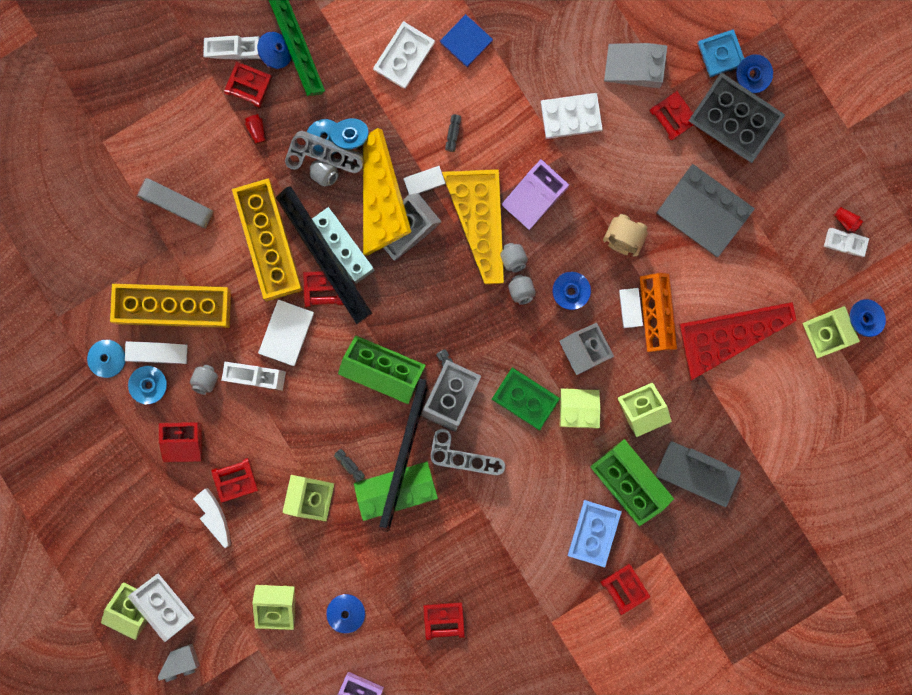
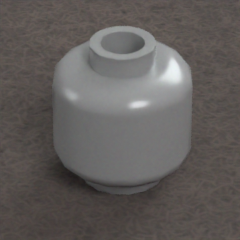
M320 160L314 161L310 166L311 179L321 186L326 187L336 182L338 178L336 166Z
M509 243L503 247L500 253L506 270L515 273L526 267L528 257L521 245Z
M523 275L513 277L508 285L512 300L521 305L531 302L536 294L532 280L529 277H523Z
M209 365L196 367L190 379L192 390L203 395L212 392L218 379V375L214 372L215 369Z

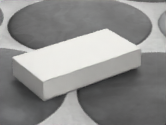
M440 166L404 178L409 195L420 194L446 185Z
M639 288L619 290L623 328L643 326Z

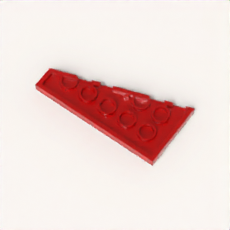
M793 302L679 324L690 381L797 321Z

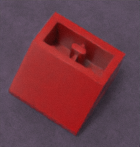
M159 423V446L163 462L202 461V423Z

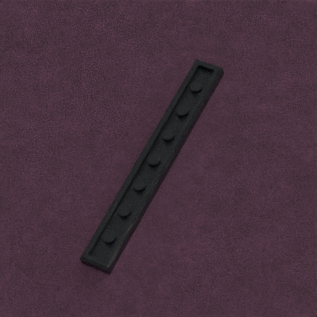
M286 187L276 197L277 201L355 323L360 324L372 314L371 310L292 187Z
M420 378L379 525L380 529L385 532L390 531L428 390L427 381Z

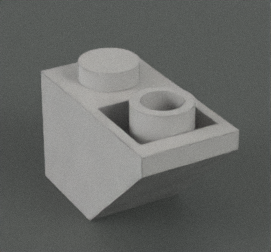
M193 643L170 652L158 676L159 681L165 679L168 682L176 679L178 674L184 673V676L196 672L195 668L200 665Z

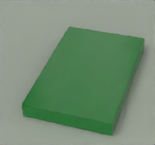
M512 367L491 400L540 431L560 398Z

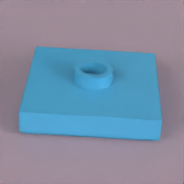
M734 29L697 42L710 78L720 75L721 72L726 73L737 69L739 63L744 59Z

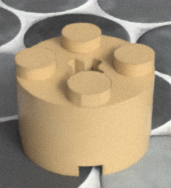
M620 214L619 217L612 219L603 241H608V246L621 254L628 255L631 252L634 253L633 256H638L648 235L646 231L647 226L643 223H635L628 216Z

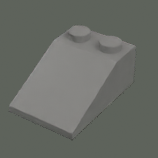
M651 43L609 44L604 81L660 88L664 78L667 45Z
M419 193L410 194L403 200L411 233L383 247L394 261L429 235L441 223V220Z
M446 360L421 416L456 432L481 376Z

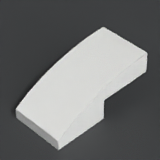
M829 228L824 247L865 257L869 238Z

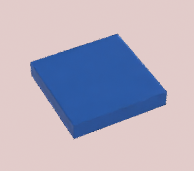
M466 14L440 40V43L467 68L493 42V39Z

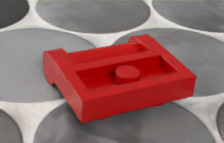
M236 61L224 94L234 95L254 103V106L260 108L272 76ZM235 83L258 91L257 96L234 88Z
M678 91L649 110L667 131L671 141L694 126L689 122L693 112ZM664 108L679 129L675 130L661 112V109Z
M323 271L303 272L305 307L318 304L344 305L338 295L311 297V292L335 290Z
M249 458L222 469L215 468L211 470L221 503L259 491ZM243 469L246 471V475L224 482L221 481L222 476Z
M630 564L600 581L619 608L618 612L620 615L625 614L650 598L649 593ZM614 580L618 581L630 600L628 604L625 605L613 586L612 582Z
M462 602L423 605L426 640L451 636L465 638ZM458 623V628L431 630V625Z

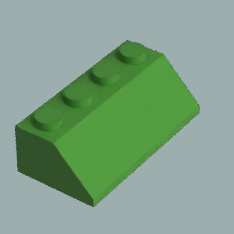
M355 336L342 359L338 375L409 404L426 365L359 336Z
M625 439L590 466L639 527L662 512L674 500L672 495Z
M428 461L406 468L395 511L438 499ZM394 471L354 483L363 521L382 516Z

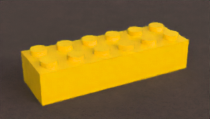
M270 179L232 189L263 299L270 301L303 291Z
M112 284L110 322L121 325L230 328L231 289L228 287Z

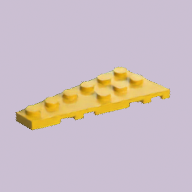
M379 128L370 132L368 139L363 144V255L367 256L411 233L383 130Z
M499 170L442 172L484 284H504L503 262L500 256L502 252Z

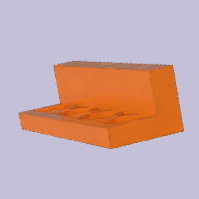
M667 273L640 276L647 352L676 350L670 276ZM653 279L651 291L647 288L646 280ZM651 297L655 300L653 309L649 307ZM653 316L657 319L655 328L651 326ZM655 335L659 338V347H653Z

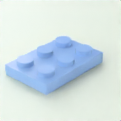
M584 500L567 556L605 567L622 511Z

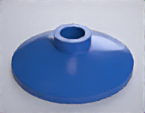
M267 32L260 37L257 51L259 57L267 66L281 69L290 63L292 57L283 35L277 32Z
M749 55L737 67V81L750 92L759 93L765 90L773 79L772 65L762 55ZM752 70L755 72L754 77L750 76Z
M566 272L556 279L552 292L559 306L568 310H576L588 302L591 287L588 280L582 274ZM568 289H574L575 293L573 295H569Z
M863 299L856 302L850 310V322L858 334L865 337H873L883 331L886 324V316L884 310L877 302Z
M349 594L335 597L327 608L328 623L334 630L340 633L356 631L365 619V608L362 602L357 597ZM343 611H347L349 613L348 618L342 617Z

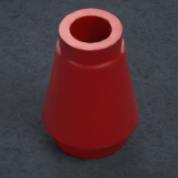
M259 114L245 118L246 123L244 125L255 144L265 141L263 121Z
M842 207L834 214L848 232L855 233L864 222L860 216Z

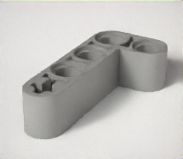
M299 131L295 134L285 158L287 167L293 170L298 169L302 165L306 155L351 173L359 172L364 163L361 153L352 149H342L329 140L305 131ZM303 138L306 144L300 145L296 139ZM321 145L324 151L318 152L314 146ZM339 152L342 158L336 159L332 153ZM295 155L300 161L293 162L290 156ZM354 159L357 160L356 165L352 164Z
M148 178L144 179L137 194L138 198L155 204L205 229L214 213L213 210Z
M439 429L435 432L431 450V460L434 464L491 475H500L504 472L505 463L502 459L450 450V432L446 429ZM441 432L448 434V441L445 443H440L437 440V436ZM437 451H442L445 454V459L442 462H436L434 459V454ZM457 454L464 457V463L460 466L453 463V457ZM474 458L482 459L483 466L480 469H475L472 466ZM486 459H490V464H495L496 461H499L502 469L494 472V468L488 467V471H484Z

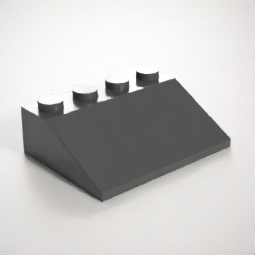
M721 72L689 119V122L752 163L785 114Z
M692 164L656 214L718 258L755 208Z

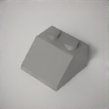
M597 323L574 332L559 341L576 375L614 357Z

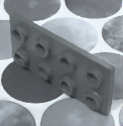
M670 441L655 475L716 504L727 507L741 472L692 448L688 449Z

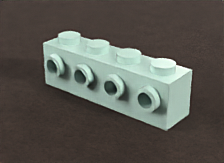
M329 207L312 218L340 264L346 269V273L351 281L354 280L357 284L375 271Z

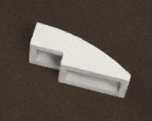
M240 36L204 38V57L235 60L261 59L257 51L260 37L241 38Z
M126 342L125 361L187 364L188 345Z
M225 362L221 381L283 391L286 372Z
M206 488L193 498L206 513L200 520L223 547L227 548L231 545L227 521L218 501L211 491Z

